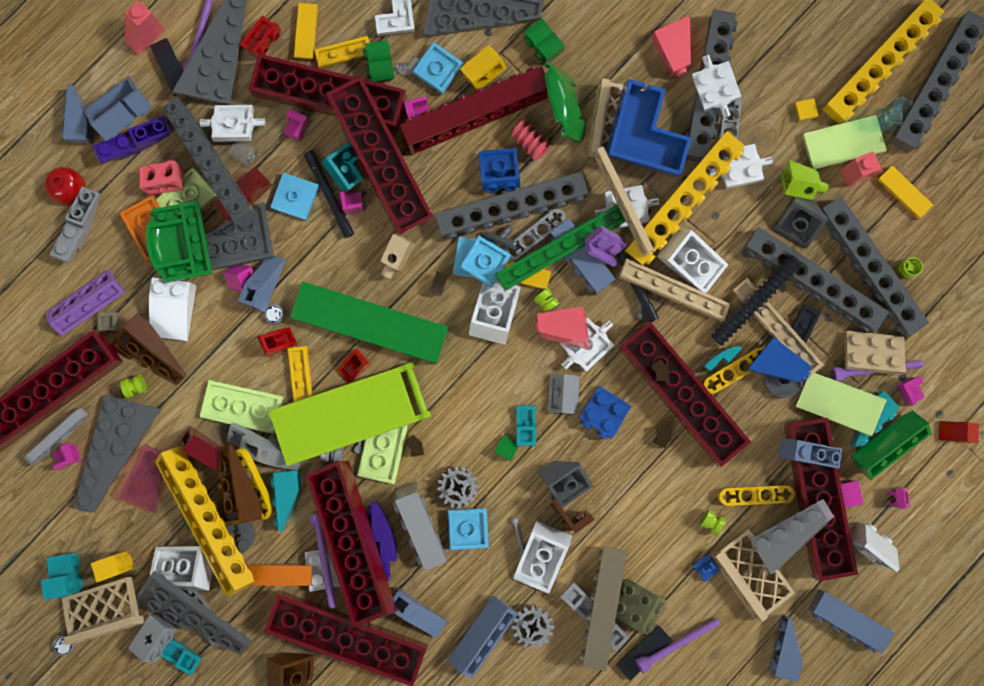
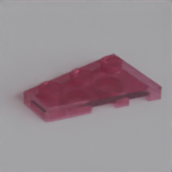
M144 444L119 498L151 512H157L161 473L154 461L163 451Z

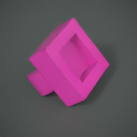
M899 487L895 489L896 491L887 493V495H894L896 497L895 502L888 503L889 506L898 505V509L910 507L907 487Z

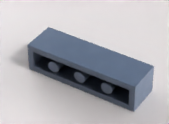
M567 219L551 231V242L576 228L570 219ZM585 245L563 259L574 266V273L578 278H583L586 282L584 284L586 289L590 293L593 292L597 295L613 283L615 278L600 259L592 257L587 253Z
M819 589L808 610L814 613L812 615L814 618L821 622L827 620L831 623L829 627L839 633L841 630L847 632L846 637L856 643L859 640L864 642V648L873 653L877 650L883 654L894 635V632Z
M493 595L483 611L475 619L471 628L465 633L457 648L453 650L448 661L462 675L473 679L518 613L504 600Z

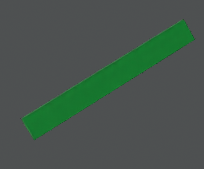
M618 204L496 273L495 277L504 292L586 245L584 239L600 225L612 231L626 223Z

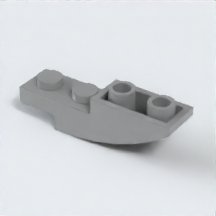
M81 187L65 217L67 223L50 253L52 258L70 264L76 251L81 250L93 223L100 193Z
M235 422L230 425L227 442L248 450L253 460L284 469L298 470L300 468L301 462L291 466L286 465L279 441L271 436L265 439Z

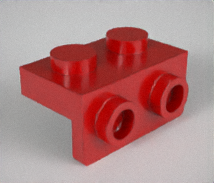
M262 15L240 42V46L256 58L258 53L265 55L271 43L279 38L281 29L277 23H272Z

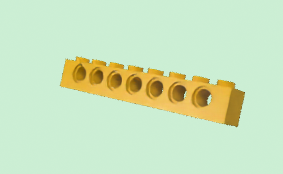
M924 0L822 110L838 125L843 120L847 122L855 114L852 110L855 107L860 108L867 101L865 98L867 94L872 95L880 87L878 83L881 80L884 82L892 74L890 70L893 67L898 68L905 60L902 57L906 53L910 55L917 47L915 43L918 40L922 42L929 35L927 30L930 27L934 29L942 21L940 16L945 11L933 0ZM894 46H897L900 52L895 50ZM881 59H884L887 65L883 64ZM869 72L873 73L875 78L870 77ZM856 86H860L863 92L858 91ZM844 99H847L850 105H846Z
M726 131L644 228L649 240L653 242L654 251L644 257L634 240L625 252L640 265L645 263L649 265L656 257L653 255L658 248L661 251L668 242L665 240L668 235H674L680 228L678 225L682 219L686 221L693 213L691 211L692 207L695 204L699 206L706 198L703 194L708 189L712 191L719 183L716 179L720 175L725 176L731 169L729 164L733 159L737 162L744 154L742 149L745 145ZM719 152H727L729 155L728 160L722 161L719 158ZM708 166L714 167L716 174L709 176L706 173V168ZM695 181L702 182L703 189L701 191L693 188ZM688 196L691 200L690 205H682L680 198ZM669 211H676L678 219L675 221L670 220L667 216ZM658 225L664 226L666 229L665 234L657 235L655 227Z
M181 446L160 453L154 462L226 597H230L248 588L254 582L252 572L247 568L242 554L236 548L233 537L229 535L223 519L220 518L216 511L214 502L210 500L206 487L201 483L196 469L193 468L189 461L188 454L182 451Z

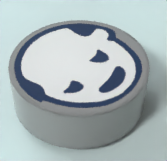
M278 305L267 307L265 318L268 322L279 324L284 320L285 312L282 307Z
M68 634L61 635L54 641V651L59 655H67L75 648V644L65 645L64 637H67Z

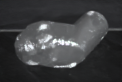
M413 56L409 63H395L393 70L398 75H411L420 59Z

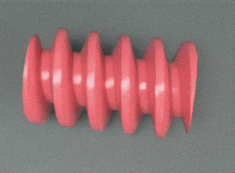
M524 118L514 128L511 137L513 139L517 138V143L522 144L524 150L528 149V155L533 154V160H538L551 149L552 145L546 147L548 140L546 139L541 142L540 140L543 135L536 136L537 128L531 131L530 129L533 124L525 125L528 119Z

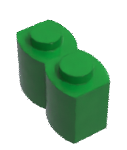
M542 18L524 31L523 41L529 48L532 47L536 51L535 56L540 62H551L564 52V44Z
M389 41L366 43V48H363L364 60L368 59L369 67H366L367 78L373 82L395 79Z

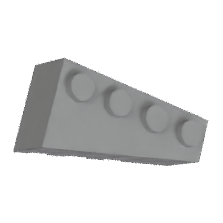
M417 481L395 490V502H393L396 513H401L403 519L400 521L404 531L408 530L410 534L408 540L411 548H416L418 553L415 555L419 566L423 565L426 571L447 562V558L438 533L434 531L432 518L426 513V503L423 496H419V486Z
M823 499L750 540L772 575L834 516Z

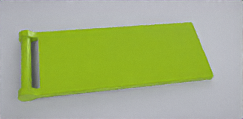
M413 362L270 410L269 414L286 465L291 466L432 417L430 411L427 410L413 370L415 368ZM402 372H406L420 411L419 415L415 416L401 376Z

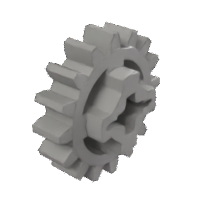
M455 466V471L449 468L448 475L445 473L441 474L444 480H438V483L442 484V487L437 488L438 491H442L439 497L446 498L444 504L451 502V508L458 504V508L461 509L463 503L469 506L468 500L474 502L473 494L478 495L479 493L475 490V488L479 487V484L474 483L477 476L472 478L471 474L473 471L466 473V467H463L461 471H459L458 466ZM456 474L464 475L467 479H458ZM450 478V488L445 489L446 482ZM455 481L458 484H463L461 488L462 494L458 490L454 491ZM471 485V492L467 497L465 493L466 487ZM452 494L457 495L460 500H454L449 496Z
M531 604V609L524 606V612L518 610L519 617H515L513 621L516 624L512 625V629L517 630L513 633V636H519L517 642L521 643L524 641L525 648L528 644H531L532 649H535V644H538L541 648L542 641L548 643L547 636H553L550 629L554 628V624H549L553 618L552 616L547 617L548 610L542 612V606L535 609L534 604ZM533 614L530 618H524L526 615ZM541 617L545 620V622H546V627H544L543 625H541V623H540V618H541ZM536 620L537 629L534 628L530 633L529 625H532ZM520 626H522V628H525V636L521 633ZM542 635L537 639H533L534 636Z

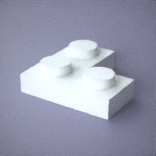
M392 0L393 13L375 15L378 36L415 32L411 0Z

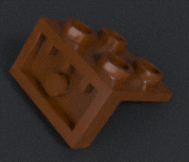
M554 497L551 498L553 503L550 506L557 515L561 514L564 517L562 523L569 532L573 530L576 534L595 520L588 511L585 513L580 511L573 517L575 520L571 521Z

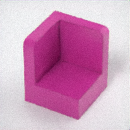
M426 96L404 102L408 118L415 119L421 113L429 110Z
M289 109L286 115L289 122L283 133L301 142L310 121L306 116Z
M344 191L340 192L343 211L346 215L365 211L361 192L345 194Z
M237 265L224 271L223 274L229 289L242 292L244 284L253 274L252 267Z
M921 376L912 377L896 385L906 406L915 405L917 401L924 398L919 385L924 383Z
M75 443L64 444L60 446L61 449L53 452L57 465L52 468L53 471L62 470L82 461Z
M857 480L841 482L846 508L864 504Z

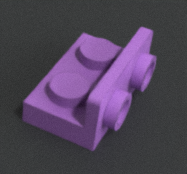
M601 225L584 239L587 247L586 251L590 256L596 257L603 263H608L613 267L617 265L614 256L628 245L626 239Z

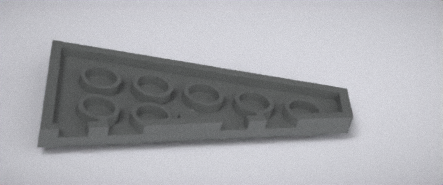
M224 0L173 89V94L230 105L247 0Z
M430 0L423 35L428 37L535 22L541 18L544 0Z
M264 202L258 204L253 209L259 219L245 229H242L233 220H230L206 234L212 271L275 258Z
M107 395L104 396L74 508L92 513L97 510L107 495L109 488L118 478V474L127 464L141 443V439L147 430L150 429L152 422L162 409Z
M155 570L136 596L137 607L141 604L147 607V612L162 614L166 621L190 632L196 630L202 633L201 637L207 640L213 638L218 641L220 646L241 655L251 643V640L244 633L236 630L229 622L222 620L212 610L204 607L197 599L189 596L179 586H175L164 575L159 574Z

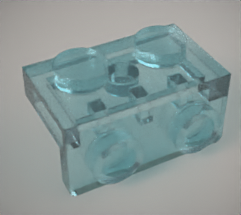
M898 97L880 111L881 116L878 122L881 127V133H890L903 123L902 112L913 104V100Z

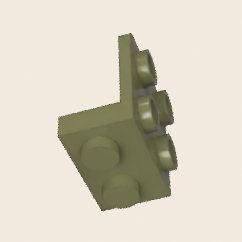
M626 579L620 590L616 618L635 630L648 635L654 630L657 617L663 613L666 599L653 594L632 580Z

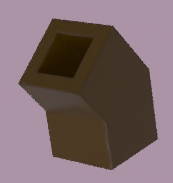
M437 271L429 292L441 296L448 275Z
M661 359L650 366L654 372L655 382L669 381L668 367Z
M670 426L656 427L657 436L653 442L666 448L671 439Z
M412 435L405 442L411 449V456L424 455L423 443L415 435Z

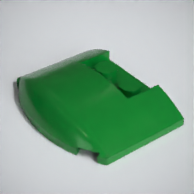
M545 62L544 66L549 68L548 73L545 74L547 92L556 123H562L561 128L563 132H561V135L564 138L581 143L585 134L586 121L580 119L582 114L577 102V93L573 88L577 85L567 72L550 62Z
M199 201L152 209L150 213L153 215L146 227V245L151 263L156 272L163 278V281L169 283L213 274Z

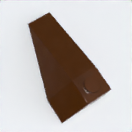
M137 313L122 327L110 344L130 360L135 358L141 361V366L145 368L148 366L152 367L159 376L176 385L186 376V373L153 326Z

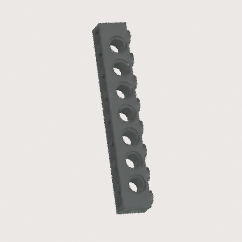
M713 9L710 15L703 56L710 55L713 65H719L727 61L730 63L731 57L728 56L729 50H732L734 39L731 37L732 32H735L737 27L736 13ZM721 30L725 33V35L722 36L718 34L717 31ZM714 48H719L722 51V53H716L714 51ZM703 59L701 62L700 71H702L705 68ZM697 90L687 136L692 139L686 160L701 162L713 148L711 147L712 140H715L717 135L715 123L719 121L721 111L718 108L704 111ZM700 120H706L709 126H703ZM697 138H703L705 144H699Z
M970 10L961 16L889 143L907 153L920 147L923 139H921L923 134H926L932 126L931 120L933 117L936 118L942 109L939 106L949 97L951 93L949 92L950 87L954 86L959 80L960 76H958V73L967 66L969 54L972 55L978 47L976 42L984 36L983 17ZM937 80H940L943 86L940 85ZM928 95L933 98L934 102L928 98ZM919 111L923 112L925 117H921ZM910 127L915 129V134L910 131Z
M178 97L163 106L162 109L233 222L242 229H245L259 219L189 108Z
M578 172L439 212L435 215L442 239L451 240L457 238V235L465 233V235L472 234L478 228L483 227V230L494 227V224L499 222L507 224L512 222L513 218H527L534 212L538 214L545 213L551 207H556V209L567 206L566 203L572 201L580 203L587 197L588 190L582 172ZM569 188L572 193L564 195L562 189ZM545 193H551L554 198L550 201H547L544 199L543 195ZM532 198L536 203L533 206H528L525 200ZM510 203H514L518 208L515 211H509L507 206ZM493 208L499 211V214L494 217L489 214V211ZM473 214L481 216V219L477 222L472 221L470 218ZM455 219H461L463 221V224L460 227H455L452 225Z
M842 196L823 207L821 210L828 218L825 225L829 229V235L838 242L842 254L849 258L854 271L861 275L863 284L870 288L874 300L889 311L886 317L892 320L896 332L903 337H908L928 325L929 321ZM835 217L841 219V225L835 222ZM846 232L852 235V241L846 238ZM857 248L863 251L862 257L857 254ZM868 264L873 265L874 272L868 270ZM880 279L883 280L885 283L884 288L880 287L879 285ZM891 295L894 296L896 299L895 304L891 303L890 301ZM902 311L907 315L906 320L901 317Z
M760 227L754 230L743 247L747 256L752 259L757 258L764 267L770 270L774 269L775 271L776 268L781 267L778 262L779 256L788 260L789 255H794L803 264V267L800 268L801 275L799 276L794 273V276L789 278L794 283V286L799 290L809 292L810 297L814 300H821L827 304L826 307L831 311H838L848 322L858 324V328L863 332L872 333L877 331L889 311ZM762 246L769 248V254L762 252ZM811 277L817 280V286L811 284ZM827 288L833 290L832 297L827 294ZM844 298L849 301V307L844 306ZM860 309H863L865 311V318H862L860 316Z

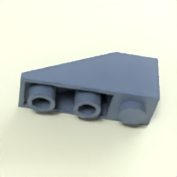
M68 83L67 90L64 93L66 107L63 109L64 126L61 129L62 137L70 144L93 145L94 128L84 112L86 107L78 89Z
M274 256L275 258L264 260L244 284L238 302L265 312L286 259Z
M781 438L778 458L839 468L842 449Z
M401 588L393 597L397 608L395 614L437 638L448 622Z
M783 615V619H780L778 624L780 632L778 639L776 638L774 642L775 653L774 658L770 659L769 669L770 673L775 677L798 683L803 662L792 618Z

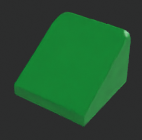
M503 435L494 453L512 461L519 446H517V442Z

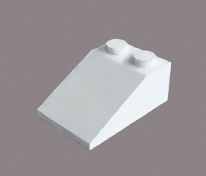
M683 227L679 228L657 256L696 289L705 293L708 292L728 266L692 230Z
M152 277L149 293V324L153 326L160 338L188 341L196 285L184 281L165 283L163 279Z
M497 280L492 288L482 283L471 320L469 335L506 345L521 287L514 286L504 292Z
M536 521L513 579L549 594L569 548L572 535Z
M859 522L850 533L853 547L875 565L898 572L900 569L897 548L892 545L893 541L885 535L880 536L876 533L877 528L870 523L864 524Z
M200 546L155 547L150 575L155 570L183 590L209 591L213 570Z

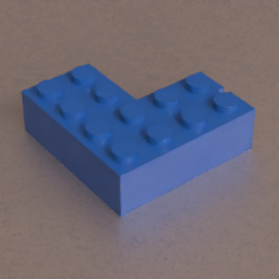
M628 79L623 84L607 143L606 153L608 157L673 177L681 176L692 138L656 127L666 89L652 85L645 87L646 83Z

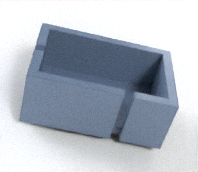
M128 76L86 107L84 112L91 126L107 141L110 138L116 137L124 127L132 125L136 116L145 115L152 106L143 91Z

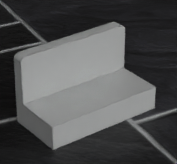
M550 374L548 412L577 414L579 376Z

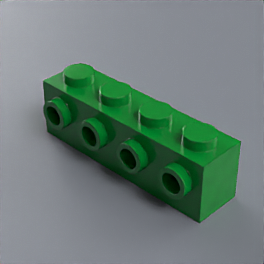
M911 410L893 425L888 426L877 437L872 438L864 447L855 451L851 456L855 467L869 480H872L932 435L929 422Z

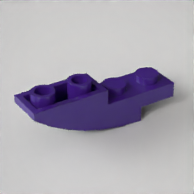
M161 116L129 128L127 133L92 146L102 165L118 158L123 160L165 139L172 134V131L165 116Z
M373 501L371 506H368V517L372 518V525L370 527L375 542H380V545H377V549L387 580L389 581L391 579L390 561L398 560L396 539L385 511L378 501Z

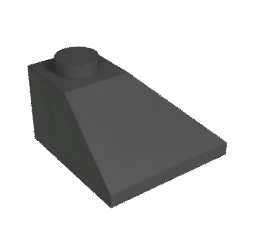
M793 197L775 225L774 230L807 249L827 223L828 218L813 199Z
M553 461L538 471L561 507H564L594 487L579 462Z

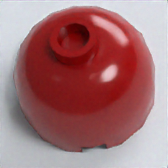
M69 167L53 169L48 173L44 183L46 194L54 202L66 206L73 204L81 187L86 188L82 175Z

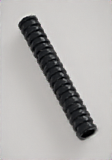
M789 255V259H785V263L780 264L781 267L776 268V272H772V276L767 277V281H763V285H759V289L754 290V294H750V298H746V302L741 303V307H737V311H733V315L728 316L729 319L727 321L724 320V324H720V328L715 329L716 332L714 334L711 333V337L720 346H724V342H728V338H732V334L737 333V329H741V325H745V321L750 320V316H754V312H758V308L763 307V303H767V299H771V295L776 294V290H780L781 286H784L785 282L789 281V278L793 277L794 273H797L798 269L803 267V264L794 255Z

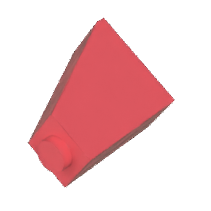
M138 0L125 12V42L140 55L165 29Z
M689 16L654 31L652 40L670 77L676 75L680 77L686 74L691 64Z
M872 151L852 160L841 169V173L849 187L883 173L876 154Z
M583 306L537 314L538 321H535V328L542 338L583 349H590L586 312Z

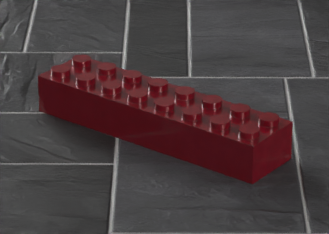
M258 53L249 91L254 97L335 116L325 98V94L357 77ZM363 79L388 129L398 132L405 107L404 102L407 100L406 90Z
M533 66L521 75L518 73L508 78L509 80L504 82L497 81L487 89L480 88L468 97L465 95L456 99V102L451 104L444 103L434 111L427 110L415 119L408 118L404 120L400 127L411 155L549 99L543 67Z
M359 76L327 92L325 98L396 234L400 235L434 217L362 77Z
M651 322L647 323L618 347L717 467L725 465L751 443L748 437ZM659 359L668 367L669 381L667 382L654 381V372L650 366Z
M92 330L0 398V453L123 363V360L101 331Z
M828 418L783 424L786 439L834 447ZM790 460L800 512L824 499L834 516L806 543L812 578L817 581L858 575L838 468Z
M337 461L306 474L352 627L363 625L397 612L350 462Z
M284 591L277 594L264 630L267 634L409 686H414L428 646L424 642L369 622L352 627L349 615Z

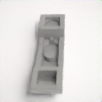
M573 582L560 597L590 625V622L587 621L589 609L593 610L594 602L590 601L591 598ZM615 623L611 647L617 651L630 637Z

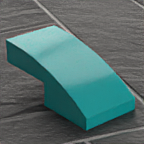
M736 346L722 351L709 359L701 368L709 372L720 360L725 364L729 363L742 348Z
M516 405L517 446H536V405Z
M174 638L166 645L161 655L162 658L174 663V667L191 676L202 659L199 654Z

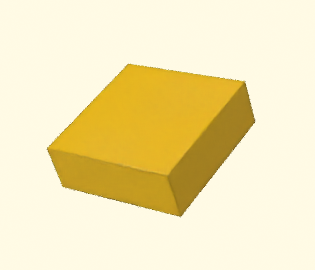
M814 98L794 104L799 122L819 116Z

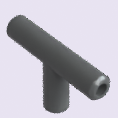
M506 225L499 236L487 231L483 233L484 239L512 249H516L518 246L517 242L507 239L513 230L510 225Z

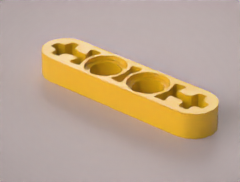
M764 347L752 350L707 377L702 384L707 388L709 385L708 381L714 382L718 380L716 377L718 375L721 382L714 386L715 390L712 388H707V390L711 394L719 392L749 374V370L742 371L740 369V362L745 360L750 366L753 362L751 359L758 356V351L761 353ZM725 370H730L733 373L732 380L726 381L723 378Z
M239 448L236 450L237 456H242L243 459L239 460L242 466L246 465L244 470L252 474V479H249L252 487L258 489L261 494L257 497L261 501L259 504L262 508V519H268L275 512L271 497L249 451L245 448Z
M786 485L722 488L718 492L717 497L721 504L727 506L778 504L791 502L795 497V492L792 487ZM765 489L769 490L771 494L770 498L766 501L761 498V492ZM785 489L790 493L786 496V499L783 496H776L777 500H775V492L782 493ZM735 490H738V502H736V498H729L728 502H726V499L722 498V495H725L726 491H728V494L730 495H736ZM745 490L751 493L749 501H743L741 497L742 492Z

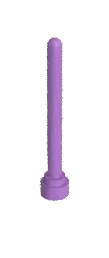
M205 0L190 58L184 63L183 72L204 36L213 0Z
M921 360L905 362L906 370L921 368L924 365ZM833 367L831 369L832 380L843 382L847 377L877 374L878 372L846 370L842 367Z
M318 514L309 516L310 525H313L316 531L328 604L333 609L337 603L327 547Z
M715 618L649 657L641 656L635 659L638 668L642 674L650 671L653 663L719 626L720 620Z

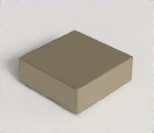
M97 313L98 331H119V313Z

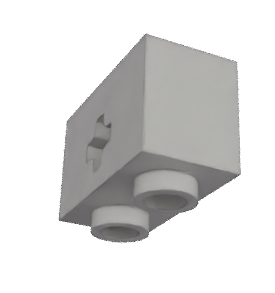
M150 614L128 649L142 662L155 663L161 657L164 648L172 640L173 634L177 629L170 622L166 621L163 616Z

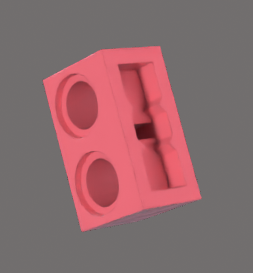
M168 160L164 163L149 164L139 168L140 189L148 196L184 189V169L176 161Z

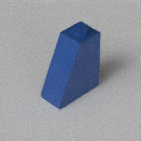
M772 338L747 370L798 383L800 381L804 382L810 376L809 370L812 366L776 338Z

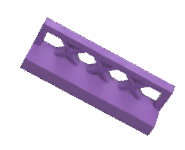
M108 269L48 310L46 314L49 325L63 336L124 294V288L115 280L113 272Z

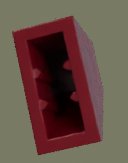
M190 426L180 440L182 451L219 472L218 447L221 446Z

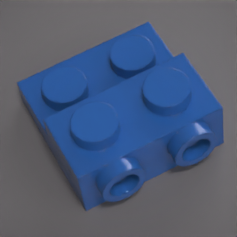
M516 148L479 151L482 191L495 193L497 190L505 189L508 192H512L516 188H520Z
M598 386L579 416V419L582 420L580 424L588 429H591V427L598 430L597 434L606 440L608 437L613 439L632 406L601 386Z

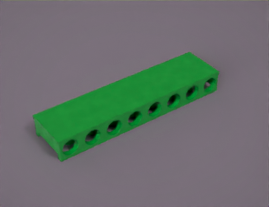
M304 281L301 283L290 316L294 320L434 364L438 363L448 331V326Z

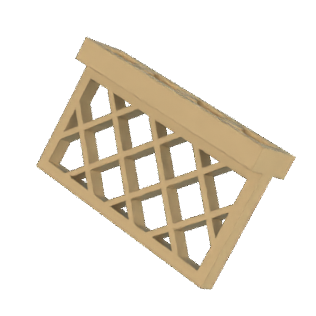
M602 78L597 85L587 156L594 157L596 150L609 140V136L604 129L609 123L613 125L614 117L611 118L607 110L611 105L617 110L618 105L616 102L620 99V97L616 100L613 99L610 94L611 88L617 89L620 94L622 92L623 85L612 83L609 79Z
M746 529L718 552L711 554L710 557L754 620L763 622L768 618L767 615L794 595L795 592L779 570L774 573L773 581L764 580L767 567L763 560L762 565L753 564L754 552H757V550H754L753 543L751 542L750 549L741 547L742 539L745 536H748L749 539L755 537L750 529ZM730 548L737 549L736 560H730L725 552ZM741 550L750 551L749 563L740 561ZM739 564L748 565L747 577L741 576L738 572ZM752 566L761 567L760 579L751 577ZM751 580L760 581L759 593L753 592L750 589ZM764 582L773 583L772 595L763 594ZM777 584L783 585L787 590V593L782 597L776 596ZM762 596L771 597V606L766 610L762 605Z
M132 577L120 579L62 598L68 634L67 637H64L65 645L78 644L144 623L143 615L139 616ZM124 583L127 585L125 596L118 592ZM105 589L112 592L108 601L101 597ZM89 594L95 597L91 606L85 602ZM116 595L122 599L118 608L112 604ZM73 599L78 602L74 611L70 609L69 603ZM99 601L105 604L101 613L95 610ZM126 602L130 604L132 612L130 614L122 611ZM82 606L88 609L84 618L78 614ZM109 608L115 611L111 620L105 617ZM92 613L98 616L95 625L88 622ZM75 619H78L82 623L79 629L74 631L73 622Z

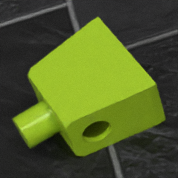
M791 160L788 161L781 174L784 194L812 200L817 192L825 194L829 187L828 183L820 181L818 171Z

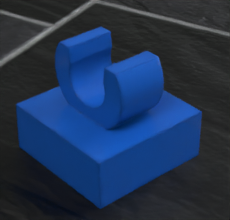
M706 554L692 564L704 582L720 571L709 554Z

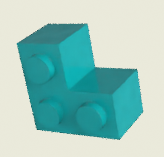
M349 142L321 162L341 191L346 192L363 180L353 165L358 159Z
M77 552L46 558L49 578L41 580L43 600L65 597L82 591L84 581L83 577L80 576L81 560Z

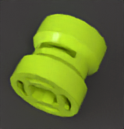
M916 257L903 260L897 266L898 274L905 279L917 276L923 270L921 260Z
M549 288L533 299L536 304L541 306L543 313L550 312L560 304L557 299L552 297V292Z
M141 374L134 376L131 380L124 379L120 381L121 390L126 398L133 397L135 393L143 394L147 392L146 382Z
M708 509L702 516L699 526L704 529H710V532L717 536L723 529L726 519L721 516L717 517L712 510Z

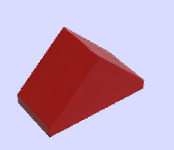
M290 327L257 337L265 355L270 357L297 345Z
M355 348L338 367L337 371L350 384L372 364L360 350Z
M939 421L938 440L978 443L979 424Z

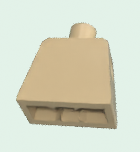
M393 234L380 261L385 264L381 274L391 279L395 270L401 271L416 244L400 235ZM394 255L397 257L396 262L393 261Z

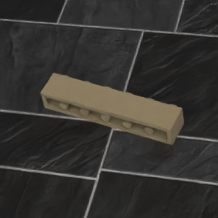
M605 546L603 551L599 550L597 562H601L600 570L595 571L594 577L597 587L596 590L592 589L590 601L594 602L593 610L589 609L587 616L590 627L589 630L585 629L583 641L587 642L586 650L582 649L580 655L583 667L607 672L627 555L625 550Z

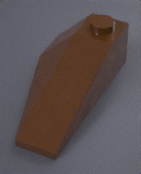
M233 445L218 447V470L222 474L221 483H218V489L222 490V500L218 501L220 518L223 519L225 526L262 519V508L259 504V499Z
M282 653L267 658L268 686H307L308 681H311L313 677L314 655Z

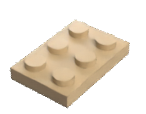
M846 331L844 333L845 369L897 375L906 373L905 341L903 336Z

